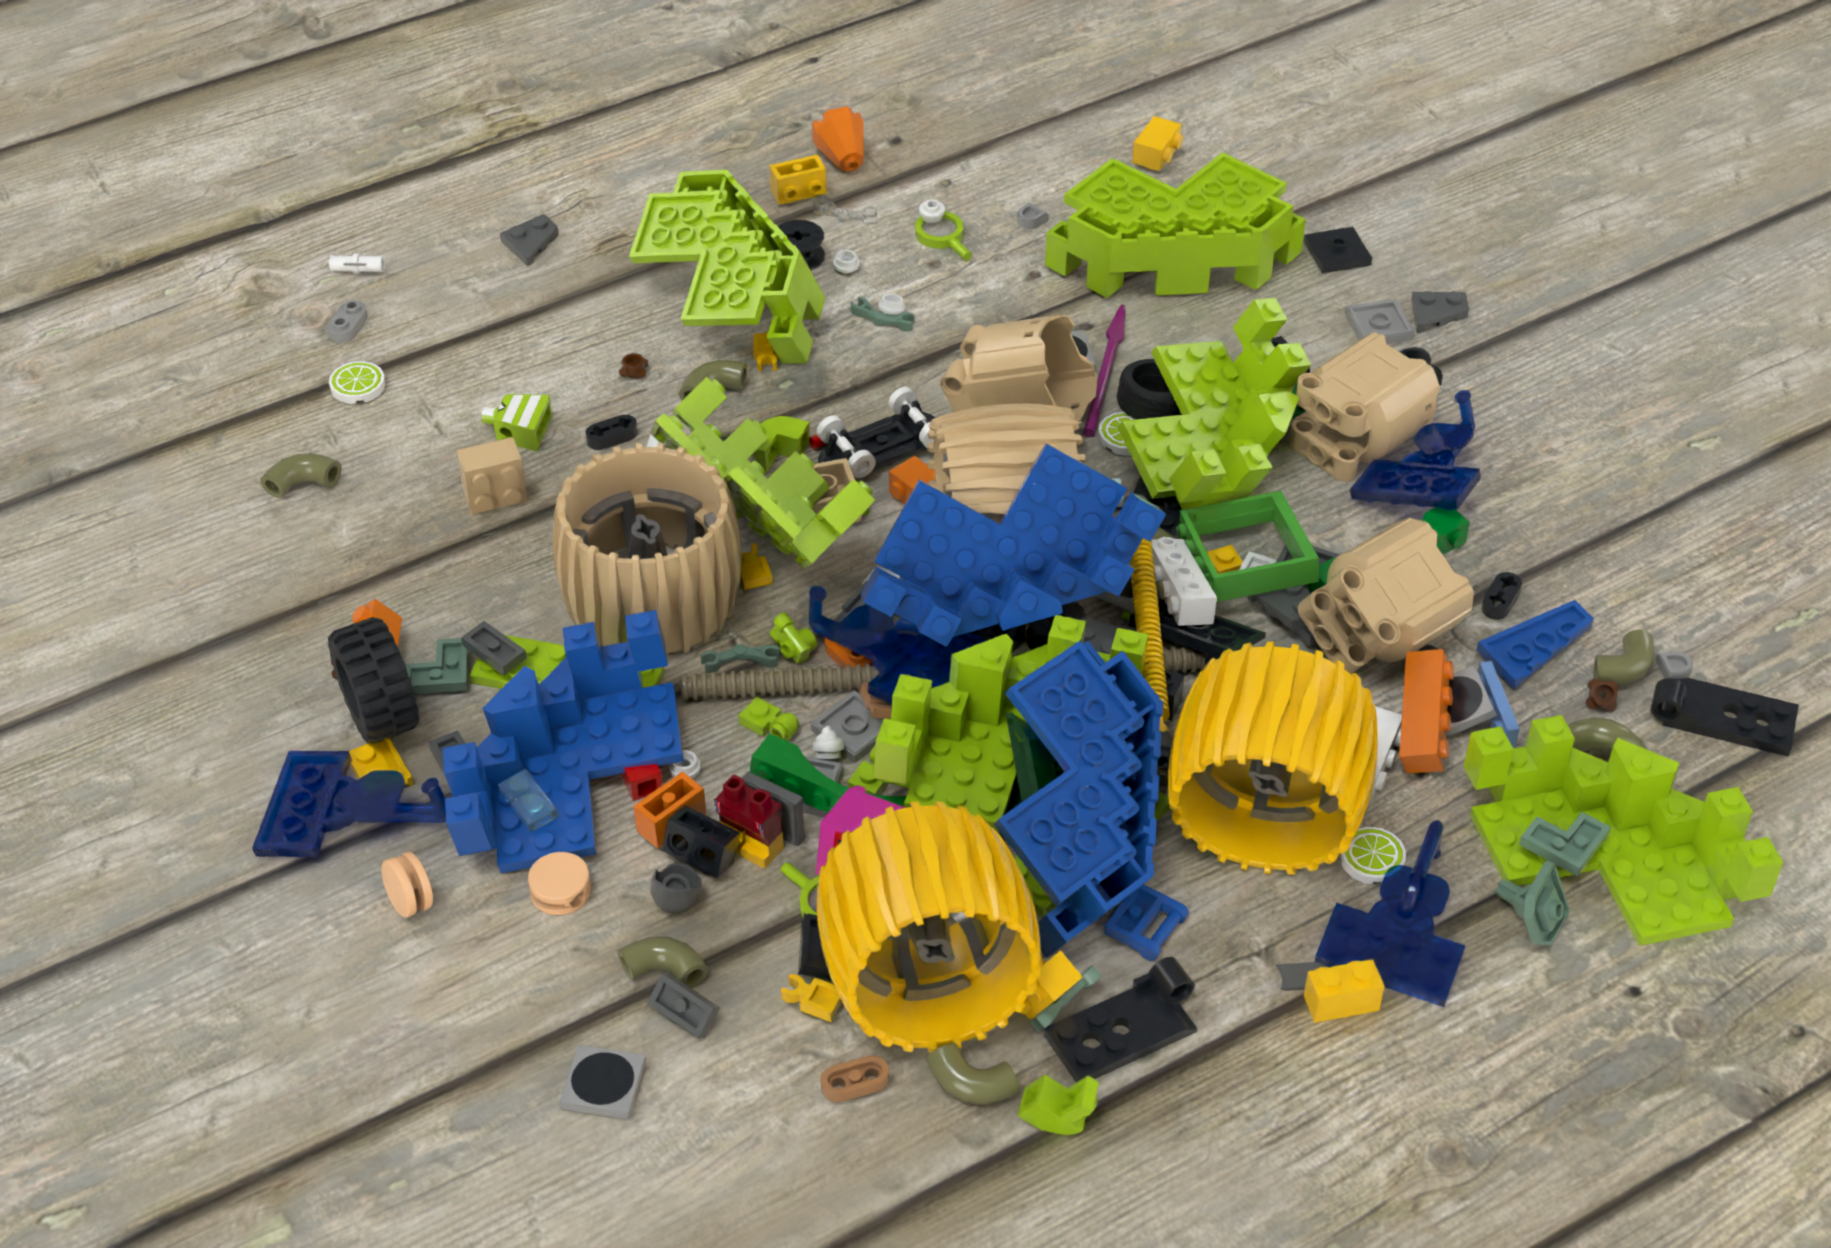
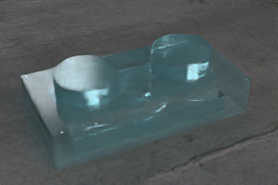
M526 769L498 784L500 793L530 832L559 817L556 807Z

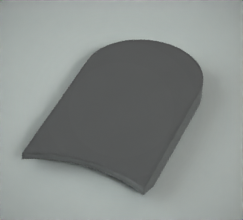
M1320 962L1276 964L1282 976L1281 990H1305L1308 971L1327 966Z

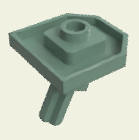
M1545 861L1532 885L1528 884L1521 888L1511 881L1501 880L1498 882V887L1495 890L1497 896L1512 904L1516 915L1524 919L1532 944H1553L1571 912L1555 862Z

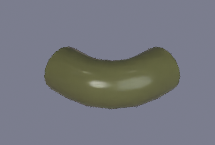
M716 360L702 364L694 369L684 380L679 390L681 401L706 377L711 381L713 379L717 380L724 388L743 390L748 374L747 363L732 360Z
M314 453L296 454L284 458L272 466L260 478V482L265 491L270 495L282 498L292 487L302 482H314L328 488L333 487L340 478L342 466L339 461L327 456Z
M1645 630L1630 631L1622 639L1623 654L1596 655L1593 664V679H1598L1600 682L1614 681L1619 686L1627 685L1643 678L1654 662L1655 646L1651 633Z
M1592 717L1567 724L1575 738L1572 748L1582 752L1589 749H1602L1611 754L1617 738L1648 750L1641 739L1627 726L1611 719Z
M647 937L617 950L621 966L631 980L653 970H664L690 988H694L702 983L709 973L708 966L687 943L671 937Z
M955 1043L936 1049L926 1058L934 1077L945 1091L963 1102L986 1105L1004 1101L1020 1093L1016 1075L1006 1061L986 1069L974 1068L966 1062Z

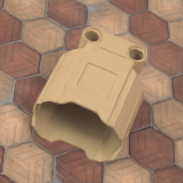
M1053 315L993 324L988 327L981 325L972 326L960 346L965 359H957L952 362L940 383L953 412L996 404H1046L1070 408L1075 414L1074 420L1078 422V425L1083 424L1080 420L1086 411L1087 405L1097 396V374L1093 363L1082 358L1071 335L1075 324L1070 316Z
M1376 332L1368 334L1312 372L1299 376L1296 396L1299 397L1297 404L1305 409L1306 412L1296 417L1292 422L1289 441L1290 448L1332 475L1335 479L1344 482L1354 480L1357 477L1360 462L1371 463L1380 457H1384L1434 422L1432 419L1436 411V398L1440 385L1433 368L1425 360L1410 359L1387 345L1384 335H1379Z
M1405 519L1387 527L1336 557L1329 567L1326 585L1316 589L1299 603L1298 613L1300 618L1304 621L1329 661L1333 663L1337 660L1343 662L1345 670L1350 674L1361 668L1372 658L1389 663L1401 661L1406 658V652L1417 651L1459 625L1473 610L1474 590L1470 586L1467 577L1454 573L1436 546L1437 533L1431 528L1429 523L1418 519Z

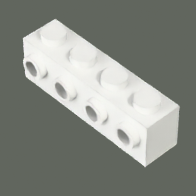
M1170 537L1152 540L1156 586L1159 590L1160 598L1164 599L1167 604L1169 614L1173 615L1178 626L1213 624L1217 597L1184 540Z

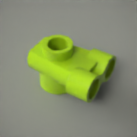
M782 612L773 620L775 626L769 633L770 637L780 646V650L785 658L789 659L792 657L797 664L805 662L809 658L810 652L817 647V641L813 632L808 628L798 631L794 626V621L786 612Z

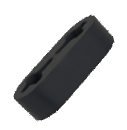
M623 414L590 425L585 432L588 447L593 450H604L633 440L638 434L636 419L631 415Z
M1503 572L1495 577L1483 599L1481 609L1486 617L1500 620L1508 615L1520 594L1522 585L1520 577L1510 572Z

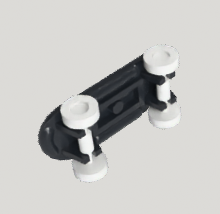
M901 387L889 398V407L896 413L891 417L888 416L849 433L845 429L844 422L838 416L833 415L823 419L817 427V435L827 444L820 451L818 463L847 458L854 478L865 477L870 472L928 449V443L934 442V439L928 438L929 424L936 417L922 412L916 394L909 387Z

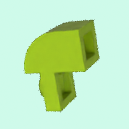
M778 416L763 421L760 424L766 429L765 435L768 439L753 456L756 462L767 472L778 455L789 458L795 451L801 455L810 444V422L789 416Z
M1043 1075L1025 1087L1017 1116L1043 1131L1061 1135L1080 1133L1083 1131L1086 1116H1089L1097 1105L1098 1099L1096 1094L1099 1082L1090 1076H1086L1074 1085L1066 1088L1049 1076Z

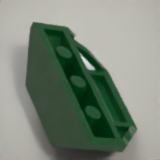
M1012 712L1005 713L1021 800L1024 802L1058 778L1056 764L1059 763L1027 722Z

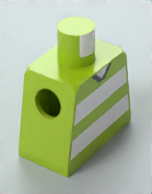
M507 394L503 397L499 408L484 407L482 423L494 425L497 440L513 437L516 446L538 451L553 417L550 395Z

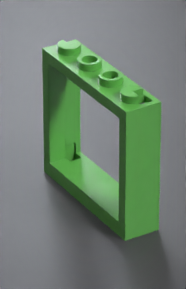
M1282 491L1180 510V524L1176 527L1178 538L1184 540L1215 593L1217 602L1319 582V557ZM1273 521L1293 557L1292 560L1218 574L1199 536Z

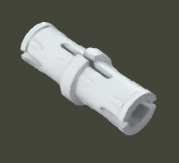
M354 253L353 256L331 255L329 259L331 272L351 271L354 274L384 272L386 265L385 257L381 255L362 256L361 253ZM348 263H367V264H348Z

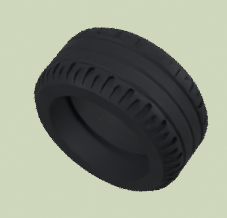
M1154 359L1138 360L1123 369L1117 390V402L1119 407L1128 416L1137 420L1182 415Z

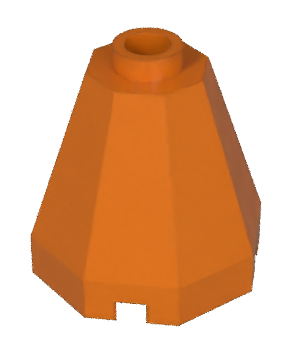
M848 106L827 110L822 114L823 119L820 122L817 119L812 123V140L815 146L838 168L845 172L854 171L863 164L864 158L862 116L857 111L856 114L853 113L852 109Z

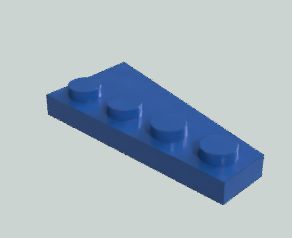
M1573 600L1478 641L1476 650L1486 661H1492L1495 670L1515 689L1590 629L1594 618L1576 600Z

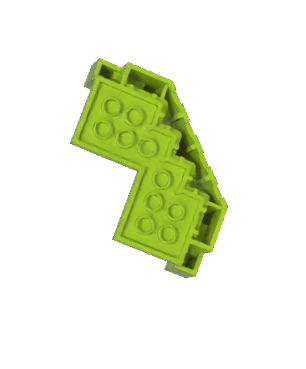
M1223 152L1177 188L1111 158L1064 194L1063 203L1075 208L1077 211L1068 217V222L1062 220L1046 232L1045 266L1067 276L1082 264L1083 259L1088 262L1086 287L1106 298L1123 286L1124 272L1155 271V296L1208 293L1210 269L1216 267L1236 266L1234 280L1257 290L1272 277L1274 259L1287 265L1302 252L1306 219L1293 213V205L1279 199L1286 192V182Z
M728 170L684 171L679 173L673 192L649 193L629 258L633 263L698 261L680 319L683 325H759L766 303L773 314L767 339L782 364L807 363L813 340L802 320L820 319L826 297L800 251L788 240L781 229L771 221L765 211L755 203L749 193L734 179L733 175Z
M1276 298L1254 299L1233 325V329L1244 348L1234 362L1231 360L1222 340L1156 346L1152 350L1151 354L1182 415L1122 421L1118 426V430L1152 499L1176 496L1182 510L1246 498L1273 468L1267 456L1287 432L1299 397L1292 393L1293 388L1298 382L1299 376L1306 373L1311 367V363L1300 342L1278 344L1276 347L1272 344L1271 340L1287 321Z
M706 377L674 408L672 412L674 415L671 414L668 417L663 413L655 421L650 434L659 443H664L666 448L677 450L679 446L683 447L688 454L693 456L699 454L704 457L706 464L709 466L714 465L718 469L721 478L726 481L734 502L737 519L740 520L743 516L749 520L747 525L762 538L766 534L773 538L771 541L773 546L785 555H788L790 552L798 556L795 559L797 564L805 569L875 501L871 496L873 491L863 481L857 482L853 479L816 514L813 511L815 508L813 504L830 487L812 468L815 465L813 461L804 453L799 455L795 451L767 479L764 476L766 473L764 468L755 460L752 463L748 460L768 439L765 435L766 429L757 420L752 422L747 418L724 442L720 439L722 436L721 432L713 424L710 423L707 426L704 423L727 398L724 394L725 388L717 380L713 379L711 381ZM683 424L691 431L688 436L682 431L684 428Z
M1055 615L1048 636V644L1013 658V641L1007 634L951 655L950 681L935 688H932V680L900 674L892 696L891 720L884 718L876 739L874 778L881 779V782L909 788L904 802L905 808L910 807V802L918 801L920 806H934L935 801L944 802L947 807L955 809L957 806H963L968 809L970 814L974 816L980 815L985 818L989 825L996 832H999L994 823L1005 815L1017 778L1005 713L1012 712L1026 722L1005 692L1078 641H1081L1083 644L1086 621ZM1117 628L1111 653H1097L1106 663L1124 651L1142 675L1148 634ZM1056 764L1057 772L1065 773L1062 767Z
M1562 715L1532 720L1526 745L1518 748L1512 747L1501 726L1471 732L1463 767L1475 790L1489 787L1496 802L1472 806L1470 816L1502 880L1511 881L1518 886L1531 884L1544 862L1548 861L1519 845L1521 836L1537 816L1567 831L1581 812L1610 826L1611 830L1609 836L1580 874L1599 870L1639 946L1732 927L1734 917L1724 900L1738 897L1740 902L1772 895L1783 860L1769 837L1746 841L1744 836L1753 810L1739 787L1709 792L1705 802L1672 789L1680 763L1620 738H1617L1613 745L1609 762L1572 748L1575 738ZM1556 865L1559 878L1574 875Z

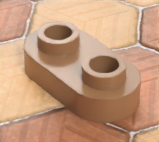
M874 1055L830 1066L821 1075L822 1094L830 1101L844 1102L881 1091L889 1082V1066L883 1058ZM869 1076L876 1077L874 1079H867ZM835 1086H843V1088H834V1087H835Z

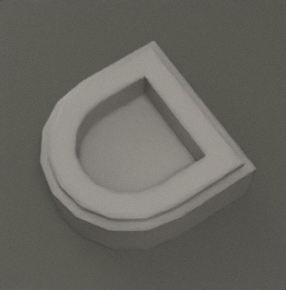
M1031 203L1026 204L1017 212V222L1023 228H1037L1048 221V213Z
M1681 652L1657 654L1656 663L1664 678L1683 679L1690 677L1693 662L1689 656Z

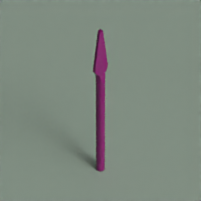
M1123 304L1118 308L1106 331L1108 342L1097 380V396L1091 402L1084 429L1086 437H1093L1095 434L1117 346L1124 339L1125 306Z

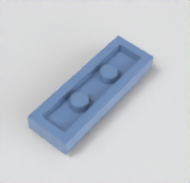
M1492 661L1480 662L1478 673L1497 716L1490 719L1491 728L1501 726L1512 747L1515 748L1520 728Z

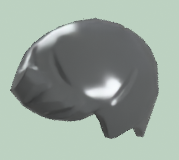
M680 862L671 863L660 872L658 869L654 871L650 887L651 896L655 904L666 912H684L691 908L698 899L702 888L701 877L687 864Z

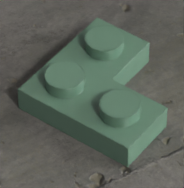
M461 638L437 640L436 662L405 664L415 694L468 691L469 650L462 645Z
M1581 812L1570 828L1564 831L1537 816L1521 836L1519 845L1550 862H1555V865L1578 876L1609 836L1611 827Z

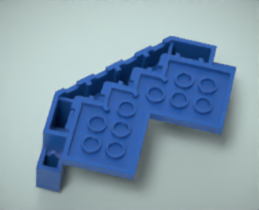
M1045 443L1000 523L919 479L874 559L875 563L900 577L897 578L876 566L862 590L861 596L864 603L890 617L894 613L915 624L920 633L947 647L952 637L999 624L1003 631L1063 613L1061 605L1098 594L1111 592L1119 597L1134 571V568L1129 564L1131 558L1143 538L1151 542L1166 513L1156 505L1131 492L1118 516H1113L1127 488Z
M656 610L626 615L628 642L602 647L594 622L564 627L563 638L566 658L540 684L538 683L535 671L524 666L482 708L491 734L478 747L475 742L443 748L444 775L453 797L445 798L446 825L459 856L497 848L498 868L500 873L531 868L539 858L554 852H568L580 858L597 855L590 779L624 773V767L649 764L662 766L684 761L673 682L643 688L641 671L668 666L666 644Z
M1078 641L1005 692L1006 696L1065 771V773L994 823L995 827L1042 889L1057 906L1038 921L1040 948L1046 958L1120 904L1154 876L1152 850L1156 843L1157 819H1154L1159 789L1157 762L1161 754L1162 733L1159 732L1160 717L1163 715V702L1124 651L1105 663L1089 641L1084 644Z

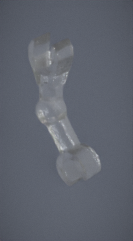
M819 197L820 204L813 202L814 212L818 215L834 216L841 222L862 220L868 225L877 223V208L874 206H867L862 211H849L836 207L827 197Z

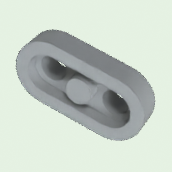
M349 300L340 306L327 325L329 338L332 341L338 343L348 342L356 336L367 320L365 304L360 301Z

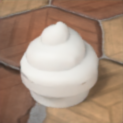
M830 726L824 727L821 734L813 742V750L816 751V758L819 759L840 758L841 750L844 749L843 739Z

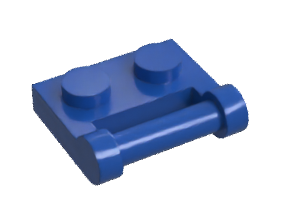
M1143 884L1124 899L1104 925V934L1139 951L1146 960L1155 961L1161 953V946L1178 923H1183L1189 916V910L1184 904ZM1160 911L1168 914L1150 939L1143 936Z

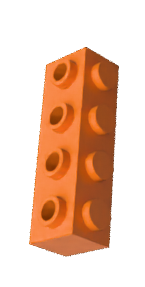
M1443 649L1406 652L1399 758L1406 774L1444 771L1445 759L1450 756L1446 732L1451 731V718L1447 710L1448 706L1453 703L1449 680L1454 679V666L1452 661L1447 660Z

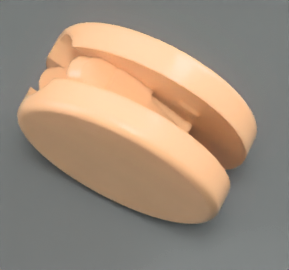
M408 851L402 853L401 856L383 861L381 873L386 892L395 910L402 917L407 918L415 915L416 908L419 911H425L432 907L433 893L431 884L422 863L415 854Z
M568 852L547 854L539 858L529 870L528 884L531 900L544 913L551 915L570 914L584 906L590 897L591 882L588 866L583 859L575 854Z

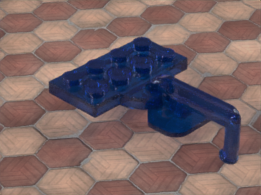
M1461 390L1454 397L1455 401L1459 404L1462 420L1460 424H1427L1413 438L1415 445L1420 449L1419 451L1405 456L1401 461L1374 459L1350 488L1351 499L1364 500L1366 502H1386L1393 505L1406 504L1416 505L1417 507L1458 510L1481 479L1480 468L1456 466L1455 461L1456 456L1463 447L1467 446L1474 437L1475 420L1470 399L1471 393L1468 390Z
M813 586L809 590L808 623L811 629L817 634L873 660L874 666L880 673L868 683V693L891 705L892 696L900 674L932 680V688L938 687L950 681L952 654L987 641L968 632L952 637L946 647L922 633L911 630H896L892 617L870 605H862L855 608L838 623L822 615V603L827 597L826 590L821 586Z
M288 751L252 850L256 857H318L326 832L339 831L350 826L355 821L359 823L446 822L445 796L439 786L438 779L430 778L423 783L421 790L429 796L431 803H399L405 786V780L398 771L375 770L355 780L352 777L346 776L352 761L349 751Z
M1435 820L1430 823L1413 868L1405 865H1395L1387 870L1379 891L1382 899L1373 905L1369 913L1336 902L1314 962L1323 963L1329 968L1345 965L1352 961L1361 962L1373 959L1386 988L1445 1007L1466 945L1433 935L1435 924L1433 917L1443 913L1450 894V887L1443 878L1428 873L1433 859H1438L1441 856L1440 845L1444 829L1441 821Z

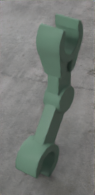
M858 297V305L850 302V309L853 315L869 318L877 326H898L900 330L905 332L913 330L915 315L911 312H904L899 316L886 315L874 310L864 297Z
M738 644L732 649L720 653L711 650L705 651L701 654V665L705 664L706 673L717 672L722 664L734 660L750 659L765 667L774 668L778 666L777 657L780 658V648L775 645L750 648Z
M1093 965L1081 974L1082 978L1080 981L1056 999L1055 1003L1045 1008L1030 1021L1038 1033L1056 1018L1060 1012L1059 1009L1066 1006L1076 993L1084 986L1086 988L1090 987L1102 976Z

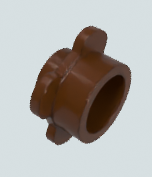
M637 353L627 354L622 359L623 366L619 369V374L622 377L642 378L646 375L645 367L649 365L648 360Z
M1592 679L1588 682L1587 687L1590 691L1589 697L1586 699L1587 707L1590 709L1599 707L1604 708L1608 712L1613 711L1617 707L1615 702L1617 691L1619 690L1617 683L1614 681L1600 682L1598 679ZM1600 692L1605 694L1604 698L1599 696Z

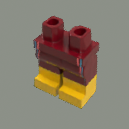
M735 774L732 775L723 784V791L714 799L716 813L719 814V822L741 832L736 854L741 852L742 857L765 869L784 849L782 822L779 815L782 810L781 804L771 799V793L762 788L754 790L745 785L743 778Z

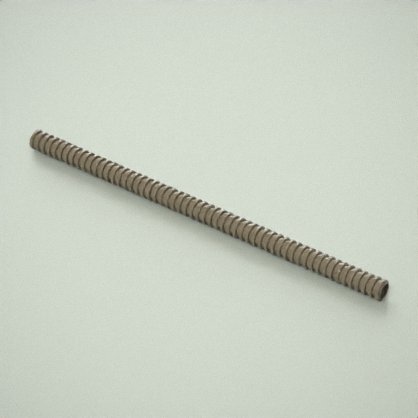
M1171 646L1170 650L1163 647L1166 670L1176 673L1177 670H1180L1181 673H1186L1187 670H1190L1192 673L1196 672V669H1199L1200 672L1204 670L1206 666V653L1192 648L1186 649L1185 646H1180L1179 649ZM942 659V662L932 660V663L923 660V663L919 664L918 661H913V664L904 661V664L899 665V662H894V665H889V662H885L883 666H880L879 663H875V666H870V663H866L865 667H861L860 664H856V667H851L850 664H847L846 668H841V665L832 668L831 665H828L827 669H822V666L812 669V666H810L808 670H803L802 667H798V670L788 668V671L779 668V671L775 672L774 669H769V672H764V669H760V672L757 673L754 670H750V673H745V670H741L739 674H735V671H731V674L721 671V675H716V672L706 675V672H702V676H697V673L687 676V673H684L681 677V693L684 701H688V698L693 697V700H698V697H703V700H707L709 696H712L713 699H717V696H722L723 699H726L727 695H732V698L742 695V698H746V694H751V697L761 694V697H764L765 693H770L771 696H775V693H780L782 696L785 695V692H790V695H794V692L804 694V691H809V694H813L817 690L819 693H823V690L833 693L834 689H838V692H842L843 689L852 692V688H857V691H860L862 682L897 684L900 674L932 680L934 687H938L939 684H945L950 681L951 662H947L946 659Z

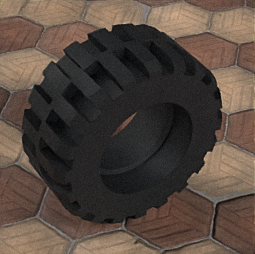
M371 617L333 630L328 637L330 657L344 700L362 738L366 742L377 743L413 730L419 723V710L416 704L415 693L413 692L412 683L399 648L386 623L380 618Z

